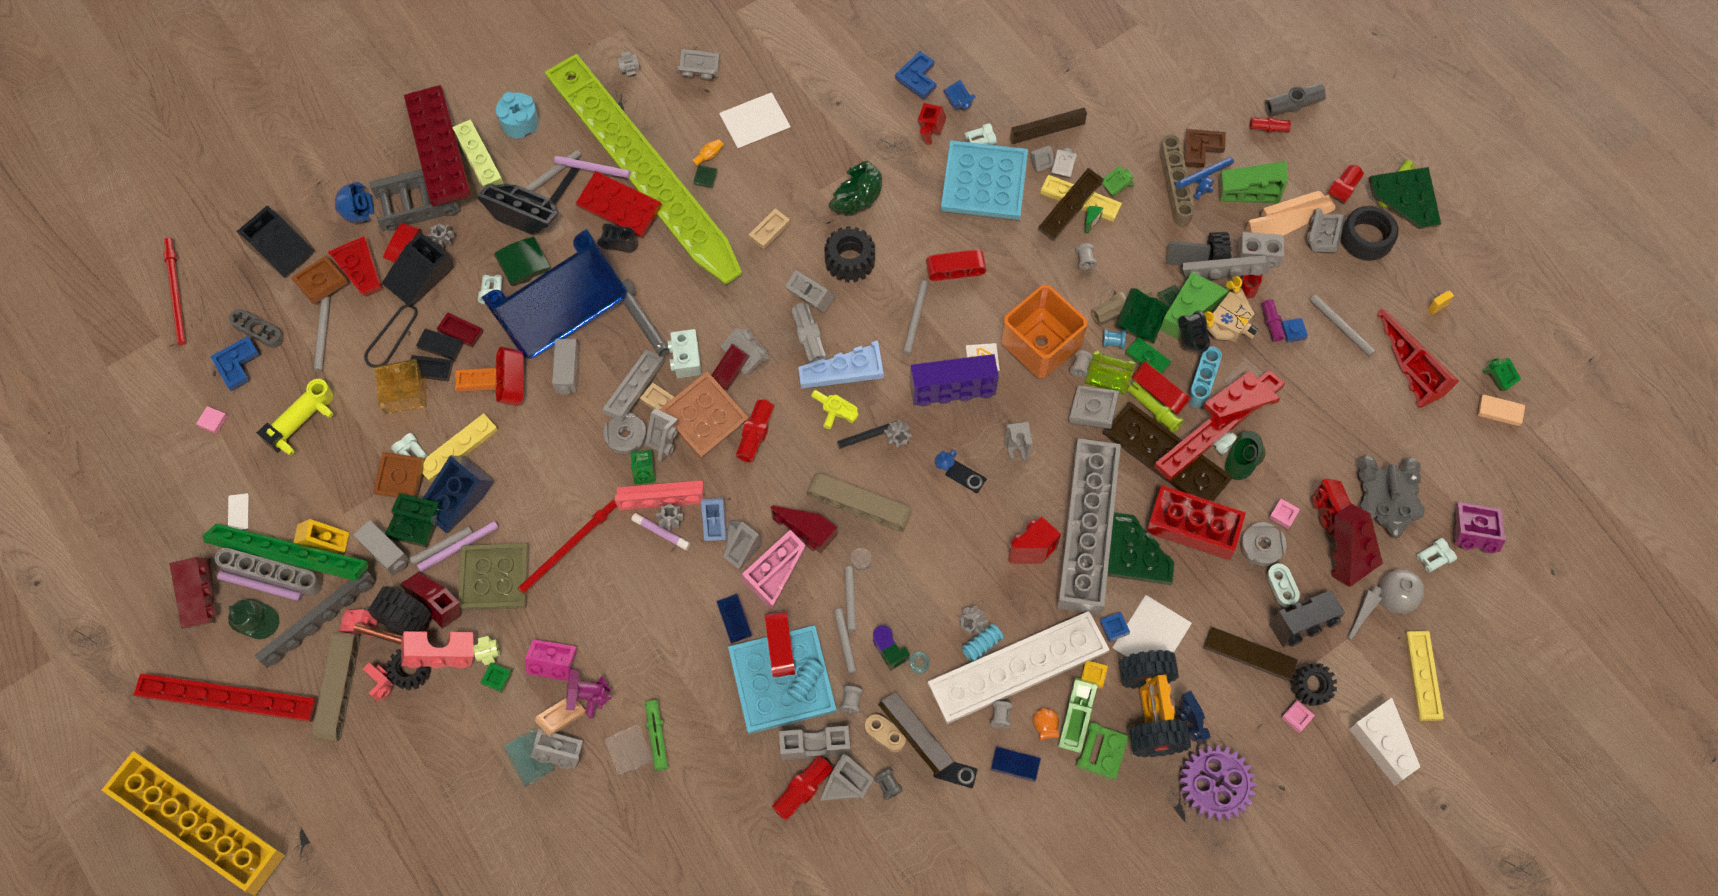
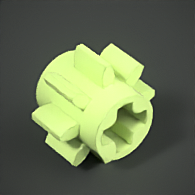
M489 636L478 638V644L473 645L477 662L482 661L484 665L495 663V657L500 656L496 639L491 640Z

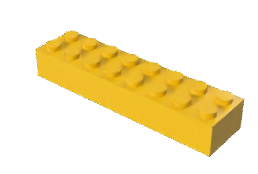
M132 751L102 789L104 793L243 891L253 896L258 893L285 857L283 853L134 751Z

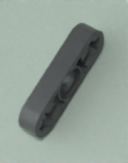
M241 309L234 310L229 315L231 325L245 335L270 348H276L282 344L284 340L282 333L278 328ZM238 318H239V319H242V318H243L244 321L246 322V325H245L243 322H241V321H236V320H237ZM261 325V329L258 332H251L253 326ZM266 333H268L269 335H271V336H273V337L276 335V338H275V339H273V338L269 339L268 336L266 335Z

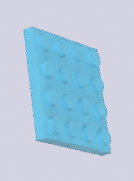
M950 140L941 211L1020 220L1028 149Z
M815 625L790 631L795 675L773 678L767 637L728 647L748 734L837 712ZM807 659L818 662L824 671L820 673V678L816 679L817 683L812 685V691H808L809 695L805 697V702L799 703L793 700L787 691L792 689L791 684L795 683L796 677H799L798 673L803 671V665H807L805 663Z

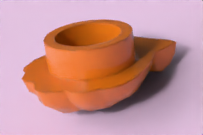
M1044 707L1040 711H1036L1033 716V724L1039 733L1040 740L1059 738L1057 731L1059 717L1057 713L1052 709Z

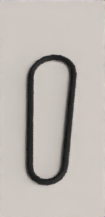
M403 305L398 309V311L390 319L387 325L383 328V330L367 348L364 354V360L367 365H369L370 367L378 368L384 366L387 362H389L390 358L394 354L395 350L399 346L400 342L404 338L405 334L407 333V331L409 330L410 326L412 325L417 316V309L415 306L412 305L410 307L414 309V315L410 320L409 324L407 325V327L405 328L404 332L400 336L399 340L395 344L394 348L390 352L387 359L381 364L374 365L368 361L367 355L369 351L372 349V347L375 345V343L391 325L394 319L398 316V314L404 308L409 307L408 305Z

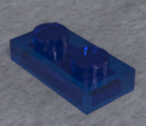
M735 594L716 601L730 643L752 637L738 595Z
M996 747L990 771L1036 782L1041 758Z

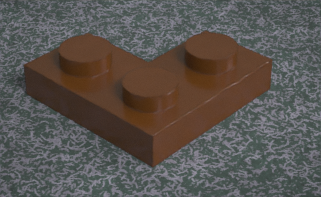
M1186 129L1185 166L1204 168L1205 151L1224 153L1226 132Z

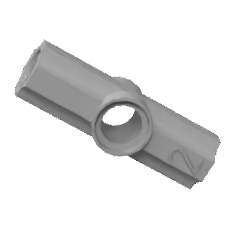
M804 303L796 304L795 307L791 308L792 315L797 326L796 331L799 342L804 347L808 362L825 360L826 355L821 343L817 322L813 320L809 305Z

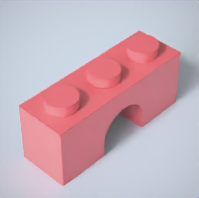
M403 632L401 640V666H408L409 668L431 666L435 669L443 667H455L458 669L471 667L474 658L473 632H450L447 646L443 648L431 646L427 640V632Z

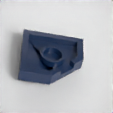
M1189 691L1182 695L1175 706V712L1179 720L1187 723L1190 739L1193 742L1196 741L1198 746H1201L1211 736L1209 729L1203 728L1204 712L1192 691Z

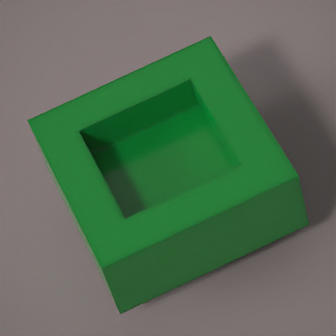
M490 663L480 683L502 693L512 672Z

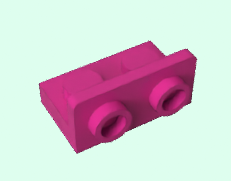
M533 639L525 657L526 673L533 676L568 681L569 669L577 654V647Z

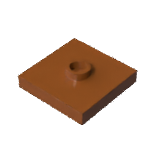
M324 256L291 277L293 282L313 305L348 283L327 256Z
M382 452L373 494L397 498L399 493L417 497L425 459Z

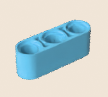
M1209 347L1207 351L1203 352L1188 395L1192 398L1189 403L1193 407H1203L1210 395L1222 357L1221 351L1216 347ZM1201 375H1205L1209 379H1204L1201 377ZM1195 393H1200L1203 397H1199Z

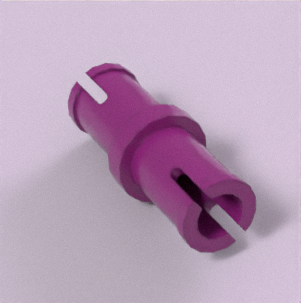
M1269 299L1261 303L1266 316L1265 323L1266 326H1269L1273 342H1279L1286 338L1281 325L1282 318L1278 315L1275 301Z

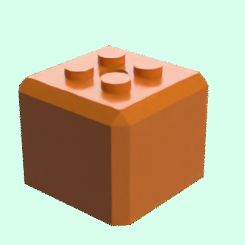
M1041 285L1004 316L1001 344L1037 378H1046L1082 347L1087 328V319L1050 285ZM1038 339H1043L1047 342V344L1045 346H1039L1036 343V341Z

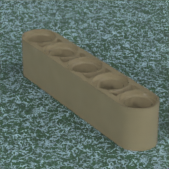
M1168 134L1162 139L1159 154L1173 221L1176 225L1185 227L1191 222L1194 204L1190 185L1181 189L1176 187V180H1181L1188 176L1180 139L1174 134Z
M820 473L814 475L806 492L807 496L811 499L901 532L904 531L912 513V510L904 504Z
M334 632L332 635L313 727L314 740L339 741L341 739L359 649V635L357 633Z

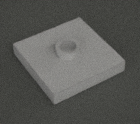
M1078 385L1069 423L1111 429L1119 399V391Z

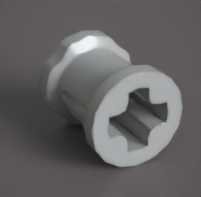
M1084 243L1076 247V253L1079 254L1080 258L1078 265L1082 270H1089L1097 265V261L1093 257V244Z
M1078 350L1074 354L1075 361L1073 366L1070 367V373L1076 377L1084 378L1088 375L1087 368L1093 356L1087 351Z
M844 686L843 704L840 705V711L849 714L859 713V698L863 694V690L854 686Z
M994 701L993 720L990 721V726L998 729L1011 728L1009 716L1013 704L1004 701Z

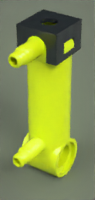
M312 380L307 385L306 392L271 425L267 422L256 433L275 452L279 453L282 450L292 455L294 450L286 439L317 410L331 418L333 412L330 411L327 405L333 400V392L324 380Z

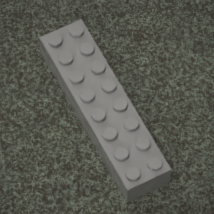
M1079 438L1077 440L1073 461L1057 609L1082 613L1089 611L1091 614L1101 615L1103 611L1121 444Z

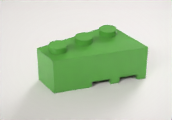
M1287 162L1222 171L1218 181L1219 202L1279 203L1288 183Z
M1191 272L1164 317L1160 330L1176 339L1181 338V331L1178 325L1180 316H1190L1199 310L1203 313L1211 312L1221 304L1229 290Z

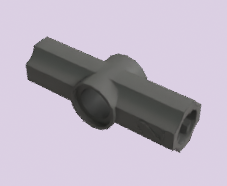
M1319 83L1305 88L1293 87L1288 93L1266 99V111L1271 116L1286 111L1298 112L1303 106L1325 100V88L1323 84Z

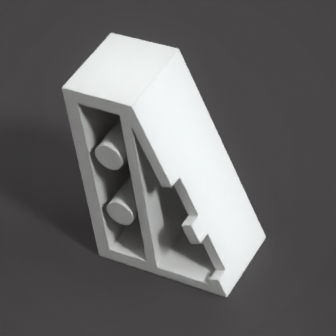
M1392 698L1349 729L1394 786L1420 768Z

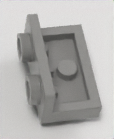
M682 49L680 66L677 67V70L683 77L693 78V75L701 76V79L712 80V77L718 78L720 54Z
M1321 208L1316 209V213L1311 219L1312 230L1308 232L1307 236L1308 244L1311 245L1313 252H1338L1345 222L1344 214H1323Z
M736 328L720 346L727 352L731 344H735L750 355L741 369L745 375L749 376L762 361L768 362L770 358L766 354L767 350L761 344L756 343L754 340L755 336L749 330Z
M655 408L651 412L645 445L658 451L657 460L662 461L666 456H670L674 450L673 439L678 432L676 428L678 419Z
M538 729L530 757L535 758L536 761L541 763L550 762L564 769H575L583 741L556 733L549 737L544 730Z

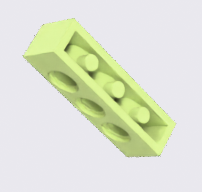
M471 119L454 126L453 130L482 188L488 183L494 185L504 184Z

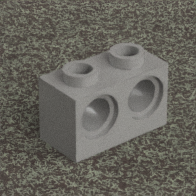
M1242 232L1238 242V258L1266 255L1269 267L1280 266L1284 257V235Z
M795 270L785 285L790 292L825 313L835 297L829 290Z

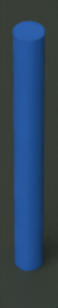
M1228 157L1177 181L1176 187L1181 189L1232 165L1234 160L1232 157Z

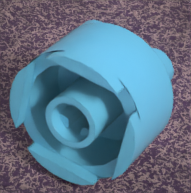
M506 92L503 94V97L497 103L496 114L504 133L509 137L518 139L524 138L526 134L534 133L538 128L539 118L532 97L524 93Z

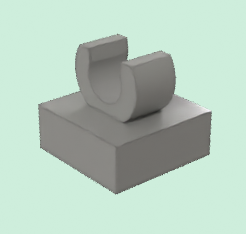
M1049 145L1031 152L1033 167L1036 172L1054 165L1053 151Z

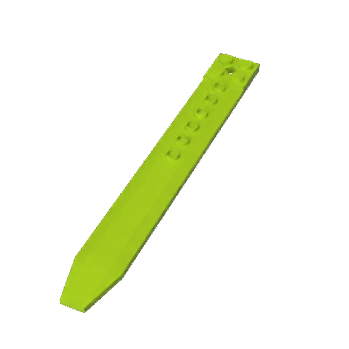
M577 53L545 71V77L564 101L569 104L620 169L631 171L630 178L628 179L636 190L662 203L657 216L692 260L725 285L741 276L742 271L726 236ZM568 76L575 77V79L569 80Z

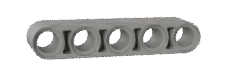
M230 548L220 549L215 554L216 564L227 573L297 591L307 596H315L322 590V582L309 570ZM229 558H232L229 563L225 564ZM252 563L251 567L245 570L246 566ZM269 569H272L270 574L265 575ZM293 574L291 579L285 581L287 576ZM313 580L311 585L305 587L308 581Z

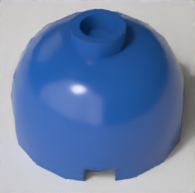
M353 182L343 186L337 192L335 198L337 213L344 220L351 223L368 221L371 219L369 215L374 213L372 197L369 192L365 193L363 189L365 186L360 182Z

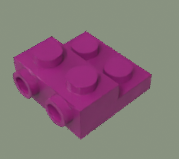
M1457 502L1455 506L1457 523L1454 527L1455 545H1461L1466 550L1474 548L1484 549L1489 554L1500 552L1506 541L1502 509Z

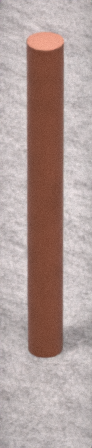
M358 622L354 626L353 631L401 645L402 635ZM430 644L431 646H433V647H435V648H443V647H439V646Z

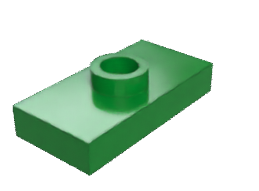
M1139 337L1125 352L1128 357L1139 365L1145 361L1161 374L1172 362Z

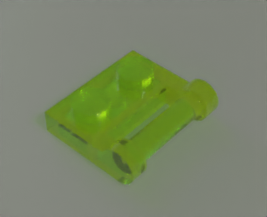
M1095 350L1085 384L1102 389L1116 390L1120 394L1126 395L1135 361H1124L1103 355L1100 351ZM1098 362L1126 369V372L1098 364Z

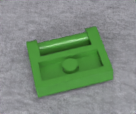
M1089 723L1087 731H1089L1081 759H1078L1076 767L1115 781L1129 736L1104 728L1096 723ZM1097 735L1104 738L1095 765L1089 761Z

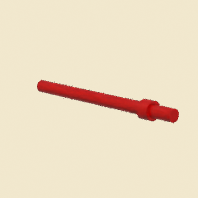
M164 238L165 251L163 252L164 262L167 263L177 345L182 346L186 344L175 265L177 256L173 250L172 239Z
M611 500L603 509H598L592 515V519L518 587V590L524 594L598 524L601 525L606 521L607 516L617 507L616 502Z

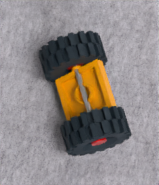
M1149 650L1148 652H1139V654L1133 653L1120 659L1118 663L1122 686L1126 688L1131 687L1132 689L1139 687L1145 719L1144 724L1130 729L1133 755L1137 757H1161L1168 754L1181 753L1191 748L1188 725L1185 721L1174 720L1175 710L1173 705H1171V687L1169 683L1179 678L1174 652L1168 650L1164 652L1163 650Z

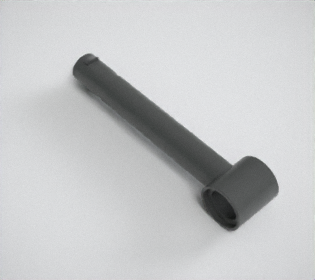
M629 279L610 287V292L616 303H624L658 356L663 357L667 355L669 348L634 298L636 291Z

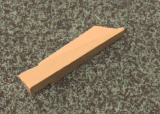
M1316 191L1263 208L1260 218L1248 221L1245 232L1286 235L1310 223L1317 208H1321L1323 214H1328L1334 211L1336 206L1330 195L1324 196L1322 192Z

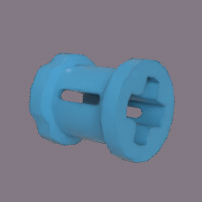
M1104 329L1102 346H1120V349H1124L1126 331L1114 332Z

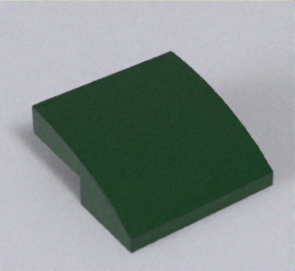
M534 237L517 241L494 253L511 286L529 282L531 276L550 271V265Z
M1131 288L1117 326L1146 342L1154 344L1168 306L1157 298L1147 296L1137 288Z
M399 493L391 510L393 517L385 535L390 539L427 548L435 528L440 504Z

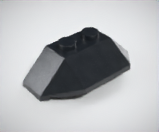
M488 183L477 195L478 200L495 220L529 234L548 227L558 216V211L550 198L518 185H494Z

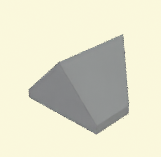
M728 520L726 548L723 557L735 567L741 569L761 546L760 536L745 523Z
M843 754L830 775L820 801L848 798L863 799L874 778L846 754Z

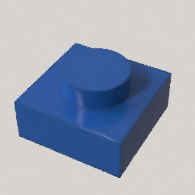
M1302 318L1282 321L1281 325L1286 336V343L1307 339L1308 334Z
M1121 612L1100 620L1108 642L1130 634V630Z

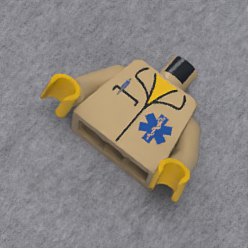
M1235 276L1232 277L1234 283L1232 281H1227L1226 287L1230 290L1233 289V292L1228 293L1214 313H1204L1207 320V330L1216 340L1236 342L1242 333L1253 340L1259 331L1257 327L1250 324L1255 313L1242 288H1240L1242 286L1241 278Z

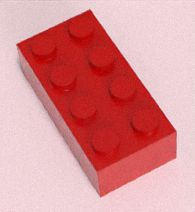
M1161 485L1146 532L1230 560L1236 550L1246 512Z

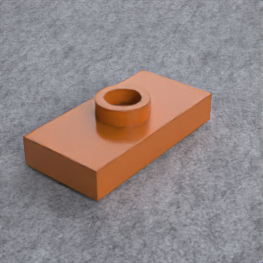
M496 368L456 370V391L496 390Z

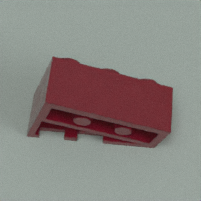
M1351 503L1335 515L1334 540L1337 543L1336 551L1333 552V559L1336 562L1335 569L1332 570V577L1348 587H1351L1383 564L1371 514Z
M194 557L169 563L181 629L216 623L217 611L213 597L211 560L209 558Z

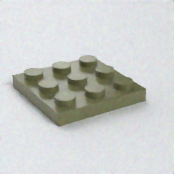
M528 544L461 546L458 593L460 611L526 608L527 591L522 594L518 587L527 579Z

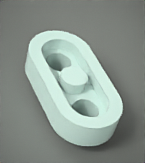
M1274 564L1267 572V580L1277 602L1283 607H1292L1300 598L1297 585L1287 566ZM1274 575H1280L1281 579H1276ZM1283 594L1289 595L1290 599H1285Z

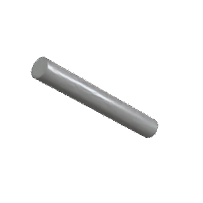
M468 526L410 558L412 564L416 565L472 534V531Z
M846 566L844 571L847 629L849 632L856 631L853 567Z
M842 608L835 609L834 614L848 674H854L857 671Z

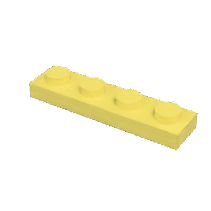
M483 413L426 457L422 474L432 483L450 455L465 457L498 431L497 427Z

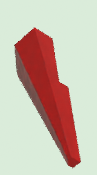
M1381 309L1377 315L1384 324V331L1391 340V347L1402 372L1409 381V388L1416 397L1418 407L1422 408L1444 397L1459 380L1385 309Z

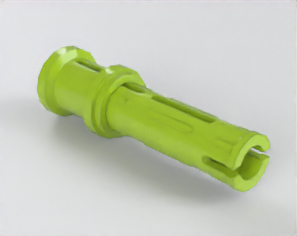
M1136 381L1132 383L1134 386H1129L1127 392L1155 415L1157 422L1163 423L1172 433L1177 432L1185 421L1183 418H1178L1171 412L1169 407L1159 403Z

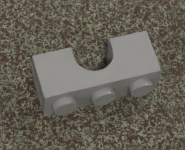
M848 726L826 727L825 731L819 733H804L802 730L779 731L782 761L817 758L818 756L850 755Z

